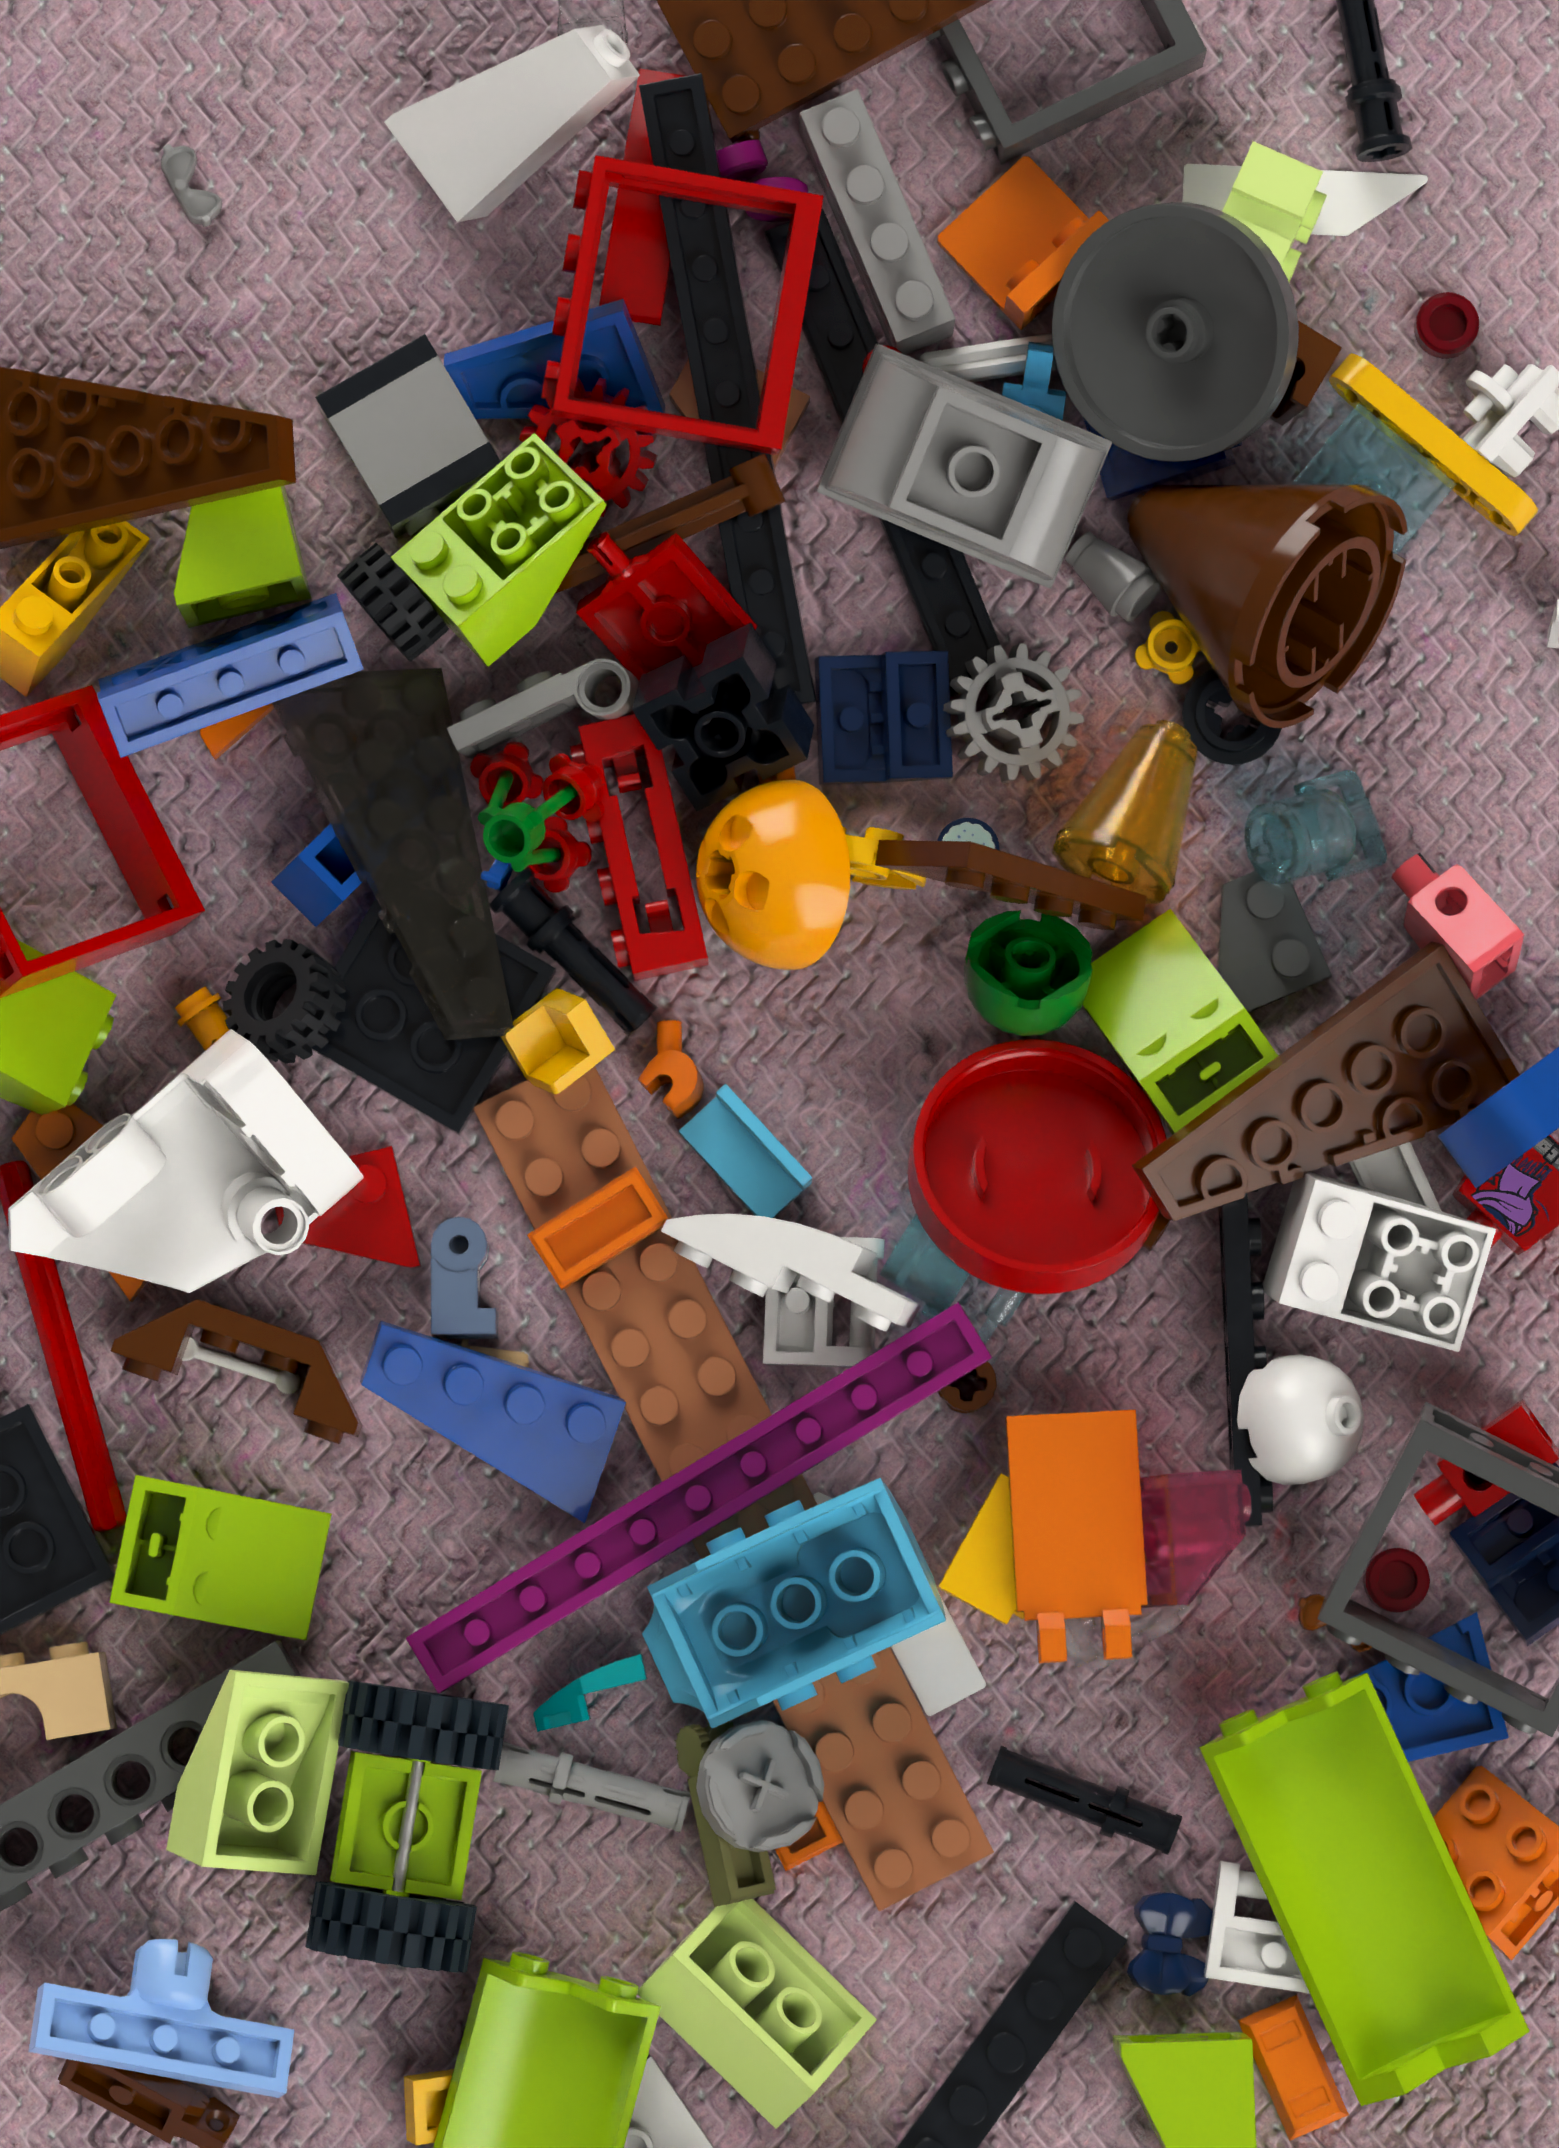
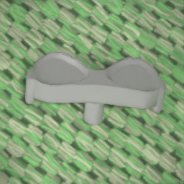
M170 144L163 147L164 154L161 159V169L189 221L203 227L210 226L212 220L220 214L223 203L217 194L205 190L192 189L189 186L198 161L194 149L187 146L172 148Z

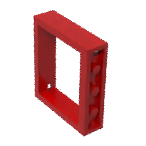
M595 155L591 172L579 170L573 208L582 209L585 212L581 235L568 233L562 271L574 273L570 298L558 297L552 335L564 338L560 362L547 360L541 398L553 400L551 416L777 455L782 449L824 196ZM609 186L790 218L755 429L574 397Z
M92 685L0 715V751L49 734L53 735L145 919L27 961L0 907V998L172 936L205 911L128 756L120 757L98 701V696ZM76 715H78V717H79V719H80V721H81V723H82L81 725L79 724V722H78V720H77V718H76ZM168 896L174 906V909L171 908L167 900Z

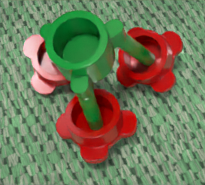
M516 741L507 743L504 750L492 755L485 753L477 754L471 762L470 771L474 777L479 778V790L488 805L478 815L479 822L485 826L483 841L486 849L495 859L504 863H511L512 869L516 872H521L529 867L535 873V878L544 881V886L548 891L559 893L567 890L570 884L569 878L579 867H585L590 863L592 851L587 842L578 841L568 831L566 820H575L583 816L587 821L594 822L603 816L604 806L600 801L601 786L605 783L603 772L595 764L576 763L568 755L558 753L550 759L549 769L552 774L544 781L540 775L532 770L528 761L529 749L524 744ZM543 790L546 802L539 807L534 808L529 804L522 803L526 797L529 799L537 798Z

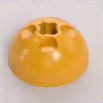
M788 779L772 781L753 787L730 801L718 813L707 829L697 858V892L701 907L709 924L727 946L756 964L773 969L798 970L808 967L819 960L834 942L843 923L849 899L850 858L846 836L835 809L826 796L813 785L801 780Z

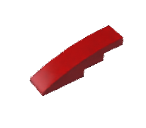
M640 68L623 160L653 165L639 85L687 75ZM618 188L599 306L624 299L632 322L661 326L672 265L659 195Z

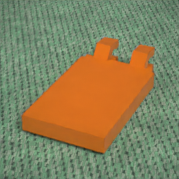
M1136 1409L1006 1416L1016 1612H1024V1621L1036 1620L1038 1662L1057 1663L1067 1661L1064 1619L1101 1617L1103 1660L1132 1658L1129 1615H1142L1141 1606L1148 1605Z

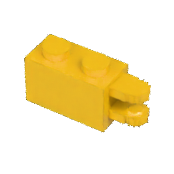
M1000 1473L937 1588L1003 1625L1008 1624L1012 1614L1024 1619V1612H1016L1009 1477Z

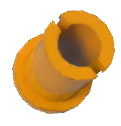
M206 986L187 997L175 1007V1010L181 1017L177 1021L180 1027L187 1025L204 1051L230 1030L225 1022L228 1017L218 1004L222 997L219 993L212 996Z

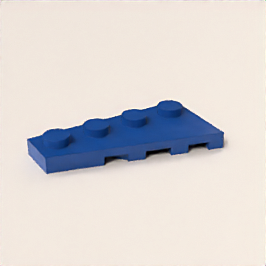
M381 1320L360 1379L363 1387L581 1522H586L626 1405L624 1399Z
M1477 1612L1428 1637V1639L1492 1670ZM1384 1660L1353 1676L1356 1677L1368 1672L1408 1762L1509 1738L1501 1711L1481 1701L1477 1704H1468L1460 1701L1444 1689L1443 1682L1421 1671L1418 1675L1408 1674L1395 1668L1387 1660Z

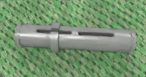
M504 1741L499 1770H496L493 1782L517 1786L548 1795V1802L560 1805L562 1800L681 1832L691 1795L690 1792L663 1787L630 1776L574 1762V1755L561 1752L560 1757L528 1750Z

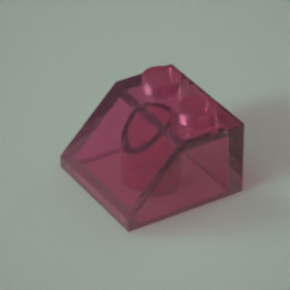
M1241 1470L1173 1473L1140 1478L1148 1605L1141 1606V1608L1190 1604L1246 1536L1245 1522L1249 1520L1251 1514V1497L1247 1486L1242 1483Z

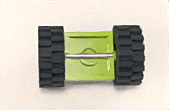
M348 1681L349 1688L345 1697L338 1746L391 1756L357 1751L350 1752L330 1881L334 1883L324 1881L315 1883L305 1947L310 1950L325 1952L326 1954L374 1961L381 1964L465 1973L468 1968L477 1906L444 1899L462 1901L482 1775L481 1770L464 1767L499 1770L509 1705L399 1687Z

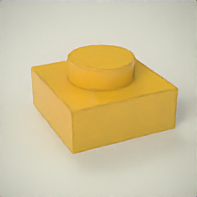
M454 2069L404 2076L407 2141L414 2145L435 2142Z

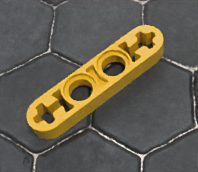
M1351 353L1329 377L1330 384L1347 403L1501 531L1511 536H1518L1537 514V506L1519 486L1369 361L1357 354Z

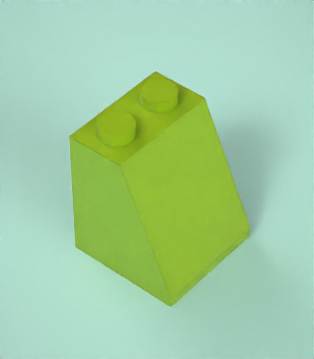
M285 486L191 506L174 589L176 605L189 628L312 599Z
M16 939L27 961L45 955ZM74 971L0 998V1098L41 1115L64 1108L66 1105L71 1106L78 1099L86 1085L88 1072L84 1071L83 1068L91 1050H96L103 1044L112 1028L114 1017L108 1013L117 994Z
M1242 2031L1113 2035V2049L1162 2148H1257L1253 2042L1249 2036Z

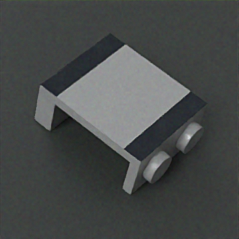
M425 334L315 397L322 415L332 432L335 431L386 517L389 528L395 538L406 532L409 533L411 538L416 536L438 517L441 512L446 510L501 462Z

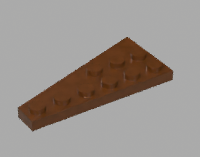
M0 367V549L296 483L293 420L290 418Z
M1430 942L1134 1163L1132 1167L1163 1217L1177 1221L1242 1199L1245 1193L1275 1183L1283 1185L1304 1178L1305 1173L1328 1165L1336 1167L1423 1138L1426 1132L1456 1123L1520 1074L1444 945Z

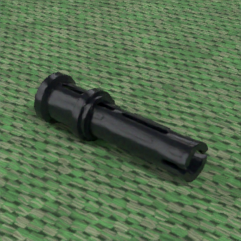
M1336 0L1352 87L1347 91L1348 95L1345 97L1348 110L1355 113L1360 144L1355 148L1357 160L1361 162H1379L1402 156L1412 149L1410 136L1404 135L1397 105V102L1402 98V92L1396 80L1389 77L1374 0Z
M529 867L525 868L493 899L488 907L494 913L502 911L529 938L527 946L533 952L537 951L541 954L545 951L614 1019L629 1037L658 1007L640 992L573 924L576 919L572 915L574 911L568 905L560 907L534 881L535 873Z

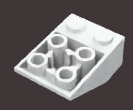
M1308 1172L1304 1174V1178L1293 1182L1263 1282V1290L1265 1294L1283 1305L1459 1352L1496 1229L1360 1185Z

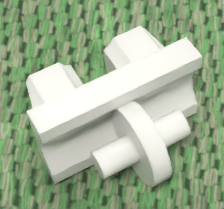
M1504 364L1493 378L1476 370L1466 380V385L1475 398L1463 412L1476 424L1462 440L1507 477L1519 476L1534 458L1535 452L1517 435L1529 419L1543 434H1553L1559 430V371L1553 365H1548L1542 370L1533 364H1528L1518 375L1510 366Z

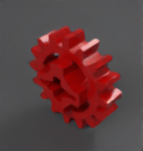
M577 378L574 397L625 406L630 390L624 387L615 397L606 394V379L599 378L592 392L585 391L580 378ZM546 399L550 409L534 404L528 417L538 427H524L520 433L519 440L524 442L535 433L548 446L549 430L554 423L557 426L555 432L561 439L560 449L556 451V454L582 480L590 481L592 484L590 487L604 500L607 506L600 517L605 516L608 510V500L610 499L622 509L629 505L631 496L627 488L628 486L642 492L649 479L639 469L654 468L658 456L651 451L644 450V447L652 444L657 434L551 416L553 400ZM644 405V406H640V407H636V408H639V409H645V410H647V408L645 407V405ZM607 437L596 456L589 451L582 455L578 453L570 458L580 440L589 444L595 440L599 442ZM628 439L629 462L625 471L622 472L620 469L621 463L615 453L616 448L621 445L622 441Z

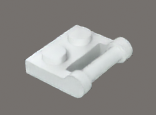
M841 1237L877 1253L866 1277L877 1282L878 1260L884 1259L885 1239ZM797 1273L788 1293L767 1288L765 1295L763 1364L850 1368L881 1349L875 1348V1327L852 1315L857 1303L851 1301L849 1347L832 1346L834 1297L831 1303L797 1287L796 1284L801 1276L799 1273Z
M1220 1861L1216 1878L1215 1899L1204 1977L1310 1994L1279 1923L1234 1915L1237 1896L1268 1901L1256 1872L1240 1870V1863Z

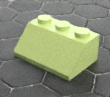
M754 1899L716 1906L637 1991V1994L642 1999L661 2006L659 2016L775 2129L819 2089L877 2021L849 1991Z

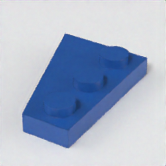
M624 299L588 309L577 378H580L585 391L592 392L599 378L606 379V394L615 397L624 387L630 390L625 406L636 408L645 405L647 410L665 413L664 400ZM554 320L444 354V367L475 419L529 418L528 414L534 404L550 409L546 399L541 398L547 360L560 362L564 338L552 335Z

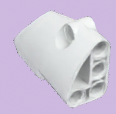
M230 1029L132 1115L125 1113L110 1120L8 1208L9 1250L97 1268L191 1293L265 1253L283 1255L298 1249L306 1239L309 1224L329 1210L363 1180L364 1176L269 1060L249 1040ZM282 1206L284 1210L282 1224L272 1233L262 1234L260 1224L263 1216L270 1209Z

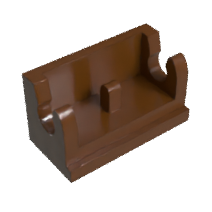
M1299 320L1298 351L1293 375L1281 402L1269 417L1281 426L1307 408L1342 349L1341 346Z

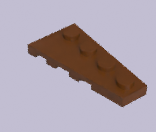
M879 840L875 862L876 866L945 882L948 886L990 893L989 897L995 900L1016 904L1031 903L1034 904V911L1058 917H1072V914L1078 915L1077 924L1089 928L1115 930L1116 920L1143 921L1147 898L1145 895L971 841Z

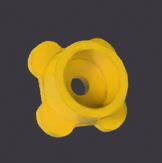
M1158 612L1149 621L1151 632L1145 644L1137 647L1135 661L1143 670L1154 668L1167 674L1173 684H1185L1193 677L1194 670L1192 664L1197 653L1202 650L1183 621L1174 619L1170 612ZM1169 642L1177 645V651L1173 654L1168 653L1165 649L1166 644Z

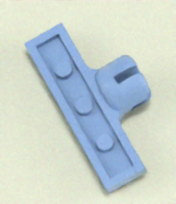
M154 1939L148 1940L135 1951L131 1986L127 1996L119 1997L50 1983H43L38 1987L28 2052L280 2098L287 2092L294 2029L220 2016L211 2011L208 2003V1992L213 1958L209 1951L204 1947L188 1942L187 1952H178V1940Z

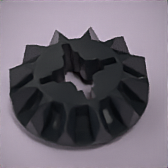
M1212 668L1194 681L1184 699L1181 721L1190 745L1207 757L1210 762L1229 764L1236 767L1261 758L1274 745L1282 728L1269 727L1242 712L1243 716L1250 719L1249 723L1258 726V729L1250 725L1247 727L1236 725L1231 733L1228 732L1225 739L1220 738L1222 717L1214 713L1215 709L1206 706V704L1208 703L1214 707L1217 705L1228 707L1232 702V698Z

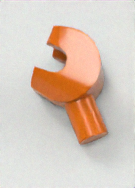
M664 1020L656 1023L657 1055L648 1063L638 1081L651 1095L664 1084H673L662 1102L667 1106L668 1111L677 1119H680L699 1104L704 1092V1083L693 1060L682 1052V1022Z

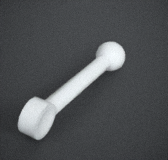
M193 1337L189 1338L182 1361H190L196 1358L276 1384L278 1390L284 1394H292L300 1387L301 1380L298 1373L294 1375L286 1371L278 1372L201 1347Z

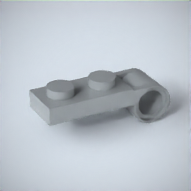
M610 659L590 661L564 675L559 673L553 676L551 671L540 672L521 681L516 686L518 694L497 704L494 699H486L467 707L459 714L462 721L448 727L447 730L456 750L472 759L479 753H485L579 706L600 721L634 714L632 707L639 680L626 668ZM618 676L622 683V692L619 699L608 707H598L595 700V691L598 684L607 677Z

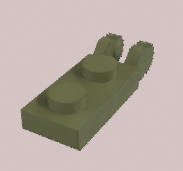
M729 1721L711 1729L709 1723H707V1727L703 1728L700 1724L684 1726V1728L679 1729V1733H676L677 1739L674 1740L676 1742L675 1749L678 1750L676 1756L679 1768L690 1777L687 1780L714 1907L774 1894V1890H776L768 1851L758 1853L735 1848L715 1834L701 1812L696 1789L699 1764L711 1742L729 1728L734 1727L733 1722Z

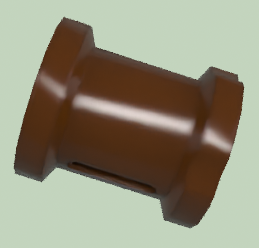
M988 1361L974 1369L975 1379L984 1381L985 1389L984 1391H975L970 1401L960 1400V1391L956 1387L948 1385L938 1391L939 1396L946 1402L948 1408L961 1414L974 1413L986 1406L993 1398L997 1387L996 1373Z

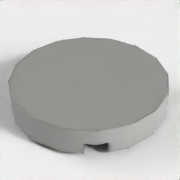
M760 1720L734 1726L713 1740L700 1761L696 1785L701 1812L715 1834L735 1848L758 1853L790 1846L809 1832L817 1818L813 1817L817 1812L818 1802L823 1800L825 1786L819 1759L806 1739L793 1730L788 1731L782 1726L774 1725L777 1724L774 1722Z

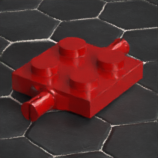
M608 532L601 533L600 537H596L587 547L588 553L593 555L609 574V577L604 584L579 601L576 613L624 668L630 671L639 681L641 675L683 655L687 657L692 667H695L702 663L708 643L749 623L753 625L755 630L757 628L754 621L677 533L647 554L635 556L631 559L614 542Z

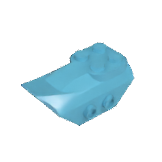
M881 1478L806 1511L800 1500L779 1508L764 1516L769 1528L748 1538L745 1537L741 1527L706 1543L711 1555L647 1586L654 1602V1609L642 1635L673 1703L686 1704L703 1711L711 1729L776 1699L783 1711L818 1695L812 1682L836 1672L841 1684L877 1667L871 1655L946 1621L944 1607L931 1570L906 1516Z

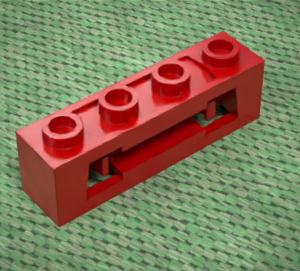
M635 714L578 726L582 743L570 746L573 762L595 764L601 769L604 777V769L614 766L620 794L642 789L636 757L645 754L652 787L644 789L667 897H677L684 929L674 931L668 901L665 899L645 904L651 933L640 934L634 905L641 903L617 795L609 796L605 778V783L601 786L600 801L604 806V814L597 821L590 822L586 820L591 845L604 842L609 867L597 869L604 906L617 904L622 928L610 931L618 968L631 966L634 981L709 965L662 749L657 750Z

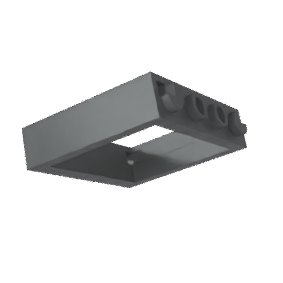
M1140 0L1165 48L1164 51L1012 124L960 20L958 19L925 37L928 42L937 38L947 57V60L941 62V67L952 92L956 97L965 93L976 114L969 118L976 140L980 139L985 151L993 148L1001 165L1202 68L1207 52L1182 0Z
M1425 1402L1323 1600L1317 1619L1326 1623L1327 1630L1341 1641L1352 1645H1360L1363 1642L1385 1653V1659L1395 1668L1412 1675H1418L1421 1671L1443 1682L1444 1689L1458 1700L1468 1704H1477L1481 1701L1501 1711L1502 1718L1516 1729L1529 1734H1535L1538 1730L1553 1737L1559 1725V1677L1546 1698L1350 1599L1426 1451L1559 1516L1558 1467Z

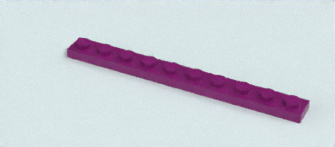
M957 1302L406 1637V1640L438 1694L442 1693L991 1360L993 1357L961 1304Z

